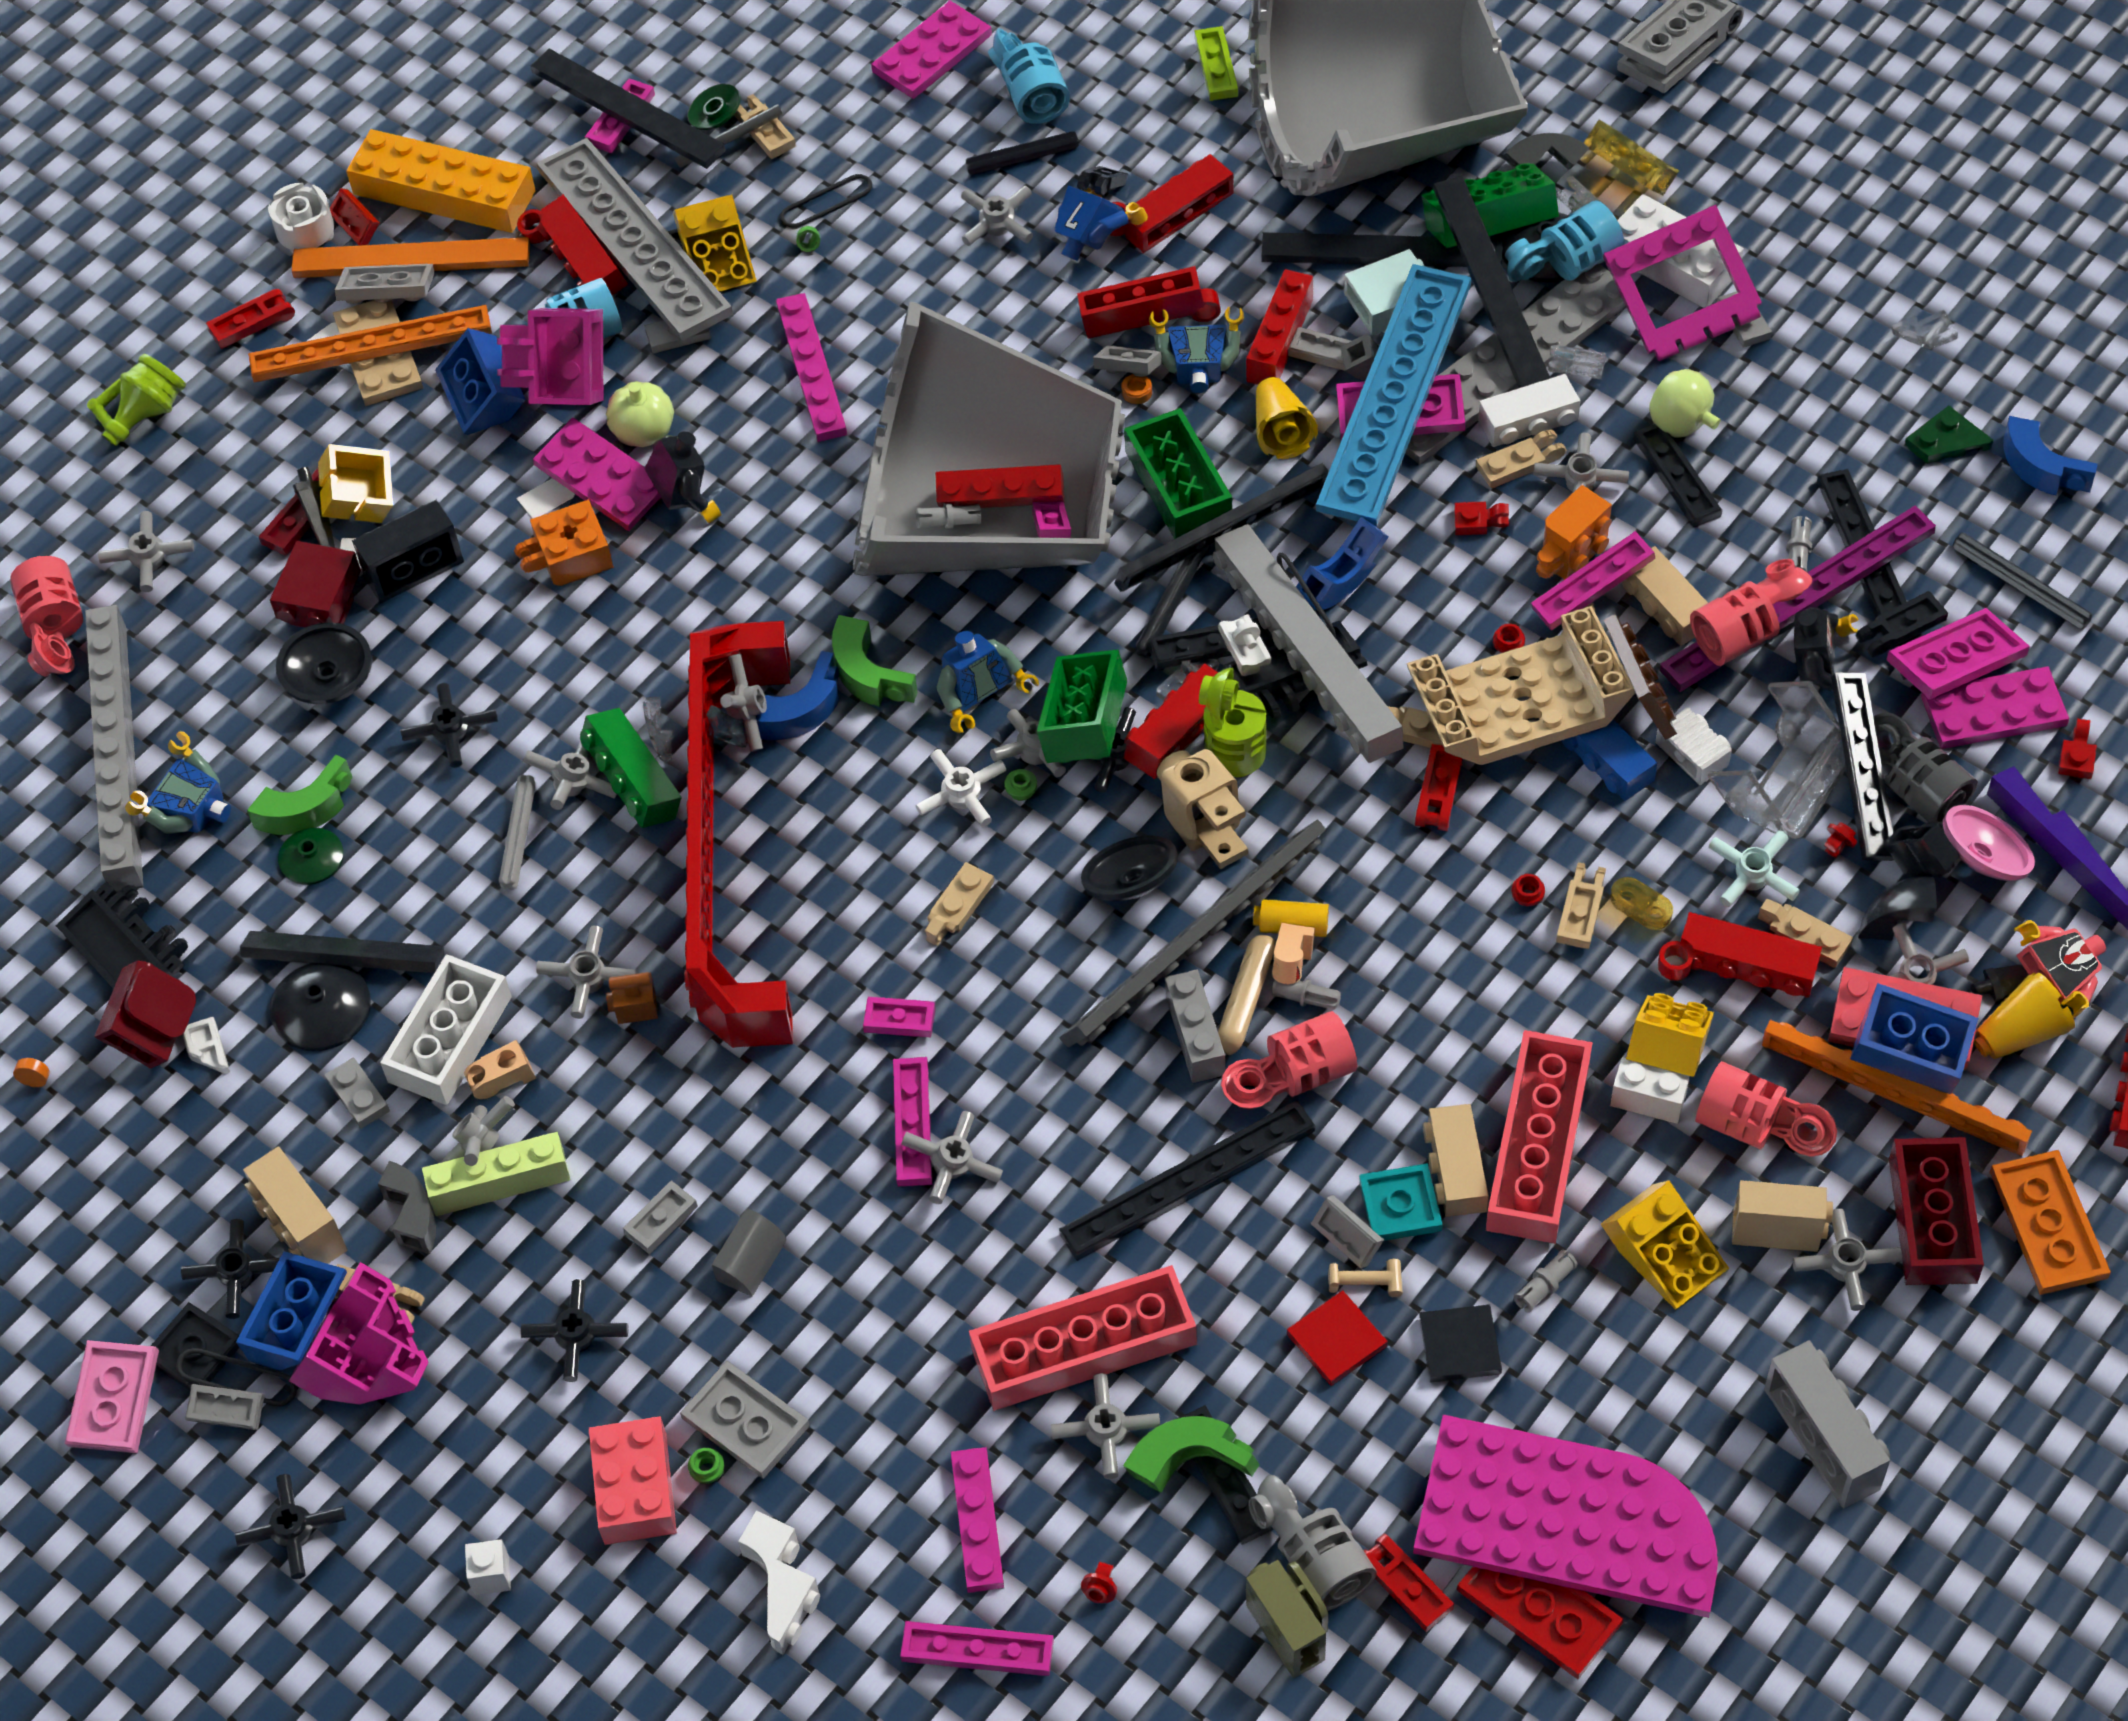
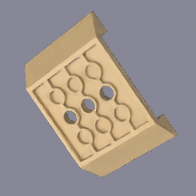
M1592 606L1561 615L1562 635L1446 671L1438 654L1407 663L1410 675L1445 751L1476 764L1484 765L1606 727L1635 694V690ZM1511 676H1518V677H1519V678L1516 679V680H1509V679H1507V678H1509V677H1511ZM1520 697H1529V699L1525 701L1518 700V698ZM1530 718H1539L1536 722L1528 721Z

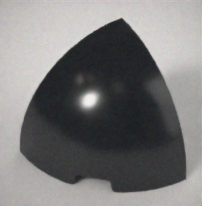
M1912 877L1897 882L1885 889L1874 899L1865 912L1858 938L1893 941L1894 932L1892 928L1897 925L1898 920L1933 922L1937 908L1934 877Z

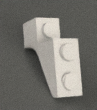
M756 1511L738 1542L742 1556L757 1563L768 1575L767 1632L771 1639L772 1648L783 1655L789 1645L793 1646L797 1642L802 1631L801 1623L807 1613L812 1614L816 1609L820 1593L816 1578L786 1564H791L799 1551L795 1528Z

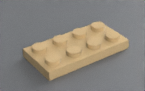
M372 300L333 312L339 334L400 322L392 300L388 302ZM411 351L350 363L365 406L423 389Z

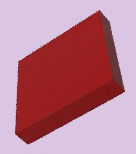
M1344 1290L1287 1329L1288 1337L1330 1386L1387 1347L1388 1343Z

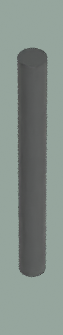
M777 104L713 138L726 145L782 116L783 113ZM682 155L675 157L680 168L693 162Z

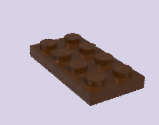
M1616 614L1606 618L1604 622L1638 699L1664 739L1671 738L1677 734L1672 723L1677 718L1669 703H1663L1668 698L1660 683H1655L1659 678L1650 662L1646 663L1650 658L1641 643L1633 642L1637 638L1628 622L1622 625Z

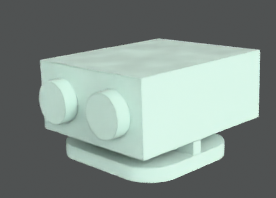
M1410 249L1345 274L1344 294L1371 335L1380 332L1385 333L1412 264L1424 266L1421 259H1416Z

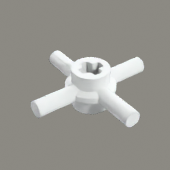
M941 749L935 750L930 757L945 776L941 785L942 791L916 804L918 813L923 816L949 802L951 806L957 809L968 808L981 827L989 825L992 818L977 799L981 791L980 785L1006 771L1004 763L1001 760L996 761L973 774L966 767L954 768Z

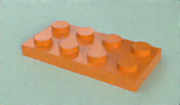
M2059 1150L1991 1166L1990 1175L2040 1295L2109 1278L2111 1271Z

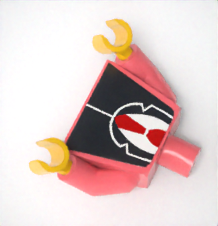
M2027 920L2015 927L2014 931L2020 932L2024 940L2020 942L2021 946H2025L2028 943L2031 944L2026 946L2016 957L2029 975L2039 972L2052 983L2061 995L2058 998L2060 1004L2070 1006L2074 1012L2072 1016L2076 1018L2088 1008L2098 984L2095 974L2102 969V965L2097 957L2106 951L2105 943L2098 935H2093L2084 940L2080 932L2075 928L2064 931L2060 927L2037 926L2034 921Z

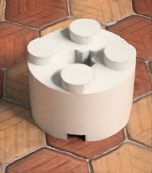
M303 183L287 185L274 194V201L271 206L269 204L268 212L276 237L292 253L294 249L317 248L331 241L334 237V221L326 195L323 190L315 185H312L313 188L304 187Z

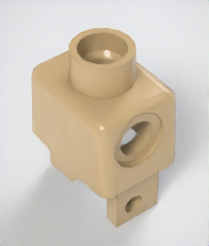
M1208 749L1201 750L1193 755L1184 750L1167 756L1157 769V776L1161 780L1164 814L1191 851H1195L1203 847L1220 869L1248 855L1247 846L1234 831L1240 825V820L1246 817L1245 810L1239 803L1236 779L1213 752ZM1192 807H1198L1204 814V817L1194 820ZM1222 849L1229 850L1226 854H1222L1219 851Z

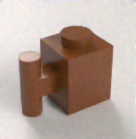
M650 972L609 978V987L612 992H606L607 1006L609 1012H615L618 1024L658 1019L656 990Z

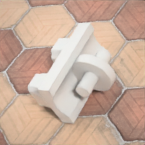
M1248 614L1234 621L1219 622L1218 630L1242 676L1258 673L1260 666L1270 664L1271 656L1260 637V629L1256 623L1252 622Z

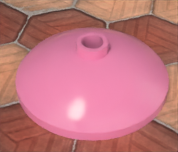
M1969 805L1954 806L1944 816V833L1960 855V860L1969 868L1982 875L2004 881L2024 879L2033 870L2035 860L2029 845L2014 828L1999 817L1986 810Z

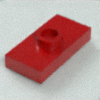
M340 188L330 206L332 218L359 246L368 245L380 222L348 189Z

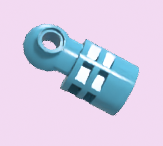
M998 28L994 35L993 47L988 50V54L993 63L1001 70L1002 77L1006 82L1007 89L1010 92L1020 118L1027 123L1041 124L1060 116L1069 105L1070 93L1050 49L1036 42L1022 44L1014 33H1007L1003 29Z
M1597 200L1591 201L1571 213L1568 218L1561 219L1553 227L1543 230L1541 239L1537 242L1530 244L1527 239L1523 238L1513 243L1505 253V258L1509 261L1507 265L1509 281L1517 282L1522 279L1532 278L1540 272L1547 261L1550 262L1554 270L1561 277L1569 281L1574 280L1581 273L1592 269L1594 265L1604 262V253L1624 245L1622 229L1613 213L1602 202Z
M602 278L547 298V304H544L545 308L603 309V339L620 333L623 330L613 297Z

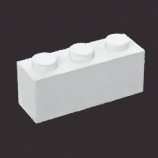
M1566 374L1481 400L1479 403L1478 421L1492 447L1510 444L1515 440L1530 435H1537L1539 432L1559 426H1566L1579 419L1580 399Z

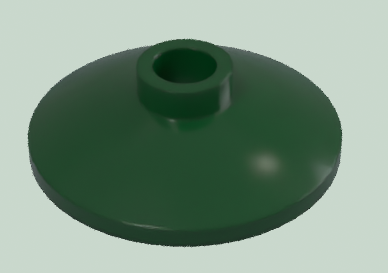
M723 83L711 86L701 92L689 107L688 120L690 124L698 130H711L726 123L736 113L740 105L741 96L735 86Z
M307 828L292 834L286 839L280 848L278 863L284 876L292 882L303 885L317 884L327 880L338 871L343 862L344 850L340 839L331 831L323 828Z

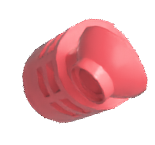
M37 556L19 564L10 576V583L23 630L26 636L32 639V652L28 655V662L32 669L41 676L46 677L51 673L66 674L73 671L75 662L71 650L64 639L76 633L83 623V614L71 572L67 563L58 557Z
M1781 559L1769 564L1765 569L1767 577L1757 584L1747 581L1738 589L1727 592L1723 597L1712 600L1690 614L1692 632L1698 645L1710 661L1718 666H1722L1746 653L1750 648H1755L1761 645L1763 641L1774 638L1779 634L1780 625L1772 604L1778 601H1789L1801 595L1811 585L1812 577L1805 570L1795 567L1792 559Z
M1329 1011L1268 1036L1267 1048L1269 1056L1260 1060L1243 1059L1231 1064L1222 1076L1221 1086L1224 1095L1232 1104L1244 1109H1255L1264 1106L1271 1101L1273 1096L1283 1092H1287L1290 1096L1294 1097L1355 1072L1358 1067L1357 1057L1350 1035L1342 1020L1334 1011ZM1250 1085V1086H1254V1087H1256V1088L1249 1090V1089H1245V1088H1243V1087Z
M1722 1061L1718 1064L1709 1080L1695 1122L1760 1150L1766 1144L1770 1134L1783 1138L1788 1146L1797 1153L1810 1157L1823 1155L1828 1152L1836 1142L1837 1128L1833 1117L1821 1106L1812 1103L1801 1104L1787 1098L1786 1088ZM1805 1122L1813 1124L1817 1131L1809 1129Z

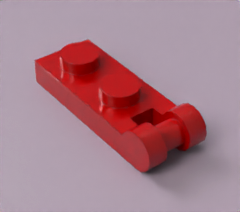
M273 289L206 322V326L218 346L223 349L277 321L292 319L295 315V310L289 302H285L286 297L280 289Z
M1431 745L1415 817V826L1425 827L1427 824L1438 826L1437 830L1448 831L1463 758L1447 753L1443 745ZM1429 806L1441 808L1440 813L1428 812Z
M1383 1533L1375 1540V1546L1369 1551L1363 1550L1377 1571L1375 1580L1425 1632H1428L1454 1609V1603L1387 1534ZM1386 1556L1392 1561L1384 1567L1379 1561Z

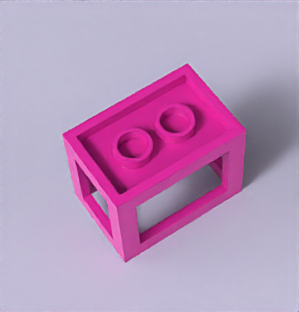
M603 309L528 310V325H500V338H497V344L502 345V368L497 369V376H501V387L529 388V404L591 405L604 401Z

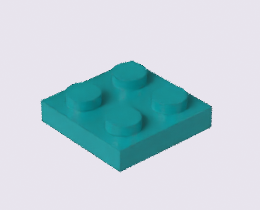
M1428 1163L1359 1175V1184L1369 1227L1383 1238V1241L1442 1231L1443 1224Z

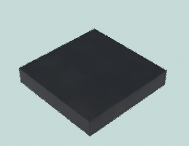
M188 1302L151 1345L159 1350L156 1368L191 1391V1386L195 1383L182 1379L177 1373L176 1363L179 1356L188 1349L198 1348L232 1357L240 1348L236 1343L239 1335ZM193 1353L184 1358L181 1367L186 1375L211 1382L227 1362Z
M1490 1304L1419 1312L1430 1383L1500 1375L1502 1373Z

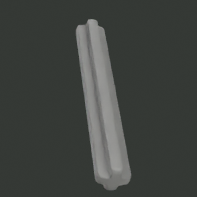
M520 775L517 778L499 883L503 889L514 890L518 886L536 785L535 778L532 775Z

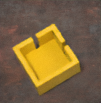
M331 444L327 446L318 461L319 485L323 487L320 491L321 516L349 520L351 515H354L357 521L382 523L393 507L389 451Z

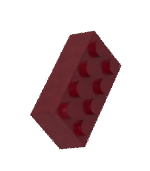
M1966 1137L1894 1139L1889 1156V1166L1900 1248L1902 1251L1905 1285L1977 1284L1984 1261Z

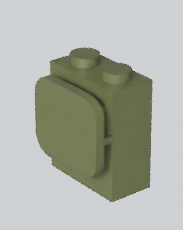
M1279 1560L1269 1565L1262 1563L1252 1569L1246 1578V1606L1294 1679L1325 1661L1328 1611L1316 1589L1296 1561L1287 1565V1572Z

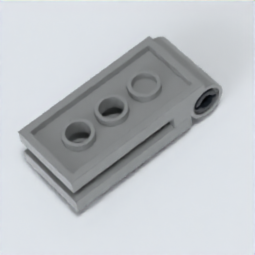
M1668 0L1618 43V52L1624 56L1618 60L1617 70L1665 93L1726 40V33L1732 34L1738 29L1744 16V9L1728 0Z

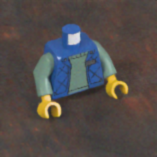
M1230 307L1226 309L1225 318L1229 323V329L1227 330L1225 324L1168 327V332H1165V325L1168 321L1167 311L1164 309L1162 311L1164 317L1162 323H1157L1154 320L1152 311L1149 322L1156 329V334H1154L1156 351L1161 352L1162 365L1170 373H1175L1177 382L1180 384L1190 383L1191 391L1194 393H1204L1209 388L1208 383L1220 381L1222 371L1228 370L1239 355L1241 331L1238 330V325L1244 320L1242 309L1240 308V316L1236 320L1229 318Z
M962 631L955 637L957 646L942 656L943 669L937 683V691L947 712H951L953 715L950 722L952 730L957 733H964L961 727L962 719L968 729L975 727V720L971 715L962 714V711H966L1013 681L1011 677L1013 674L1017 678V689L1028 694L1029 691L1024 687L1025 680L1029 678L1035 686H1039V681L1036 676L1024 673L1021 669L1023 665L1007 646L994 639L986 640L980 634L974 635L970 631Z
M181 731L176 736L183 743V747L177 746L174 741L170 740L168 749L175 755L182 754L184 759L177 758L149 799H147L143 792L134 791L130 798L137 802L139 806L131 801H128L125 805L126 812L129 815L135 816L141 813L144 815V820L166 834L187 831L198 833L205 828L211 818L224 823L231 813V806L223 802L224 797L220 789L219 778L209 763L195 749L191 750L188 747L190 745V738L185 732Z

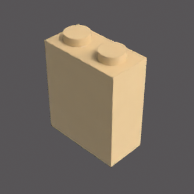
M1740 1180L1733 1210L1732 1245L1818 1252L1821 1239H1827L1828 1226L1832 1222L1833 1202L1827 1201V1188Z

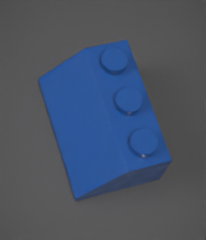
M470 328L466 329L435 369L460 427L466 435L509 421L526 400L520 387H501V376H497V369L502 368V347L497 344V336Z
M1877 983L1859 1028L1850 1059L1951 1094L1961 1079L1979 1018Z
M284 1251L236 1341L248 1361L279 1371L300 1364L347 1274L346 1269Z

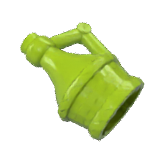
M144 353L139 356L138 363L129 371L120 374V378L96 399H90L87 403V408L92 411L104 427L105 431L102 436L117 446L119 442L127 439L129 430L136 423L148 417L170 413L178 392L185 389L186 383L165 365ZM120 394L119 409L115 418L112 419L104 407Z

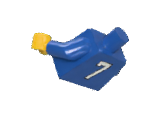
M1068 185L1063 203L1058 208V219L1055 225V232L1068 238L1061 254L1078 261L1084 245L1096 250L1101 249L1107 237L1114 230L1128 224V220H1131V223L1134 225L1144 223L1148 218L1145 209L1140 207L1139 204L1131 202L1127 205L1126 212H1124L1122 207L1102 198L1101 195L1095 194V190L1090 188L1080 190Z

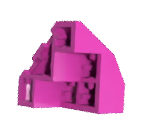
M360 1262L318 1328L301 1363L296 1366L289 1381L319 1399L359 1405L413 1391L417 1387L429 1362L424 1351H418L412 1337L415 1331L405 1310H400L394 1298L396 1290L392 1281Z

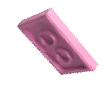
M87 1340L65 1444L68 1447L138 1453L159 1353L157 1347Z

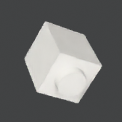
M502 1539L465 1544L467 1580L474 1595L510 1591L509 1555Z

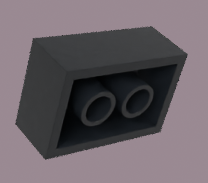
M437 499L428 504L421 505L417 509L352 540L364 579L380 604L464 563L454 525Z

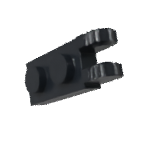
M1103 166L1085 169L1078 178L1077 188L1087 190L1090 184V189L1095 190V194L1104 195L1107 189L1115 190L1116 187L1125 185L1128 173Z
M1927 591L1877 616L1874 621L1860 628L1855 636L1860 643H1864L1867 640L1873 639L1881 632L1883 636L1872 642L1867 649L1871 657H1876L1879 654L1885 653L1891 646L1895 647L1946 621L1948 612L1934 595Z

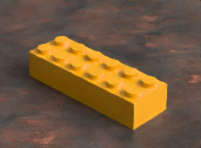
M370 129L346 170L353 195L509 233L514 232L518 218L525 212L536 192L531 168L528 166Z

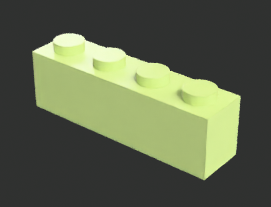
M558 1132L479 1152L478 1162L473 1166L467 1165L464 1162V1157L422 1168L428 1198L435 1216L571 1180Z

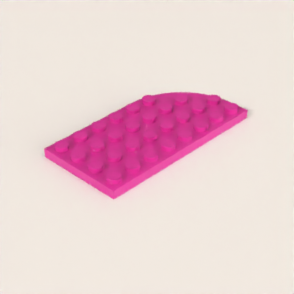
M1442 1416L1413 1554L1709 1618L1718 1566L1715 1536L1704 1509L1690 1490L1675 1476L1648 1460L1627 1453L1453 1416Z

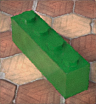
M615 708L587 715L580 732L581 744L594 758L598 769L605 774L611 783L613 791L620 796L630 816L635 818L641 828L675 820L682 797L622 710Z

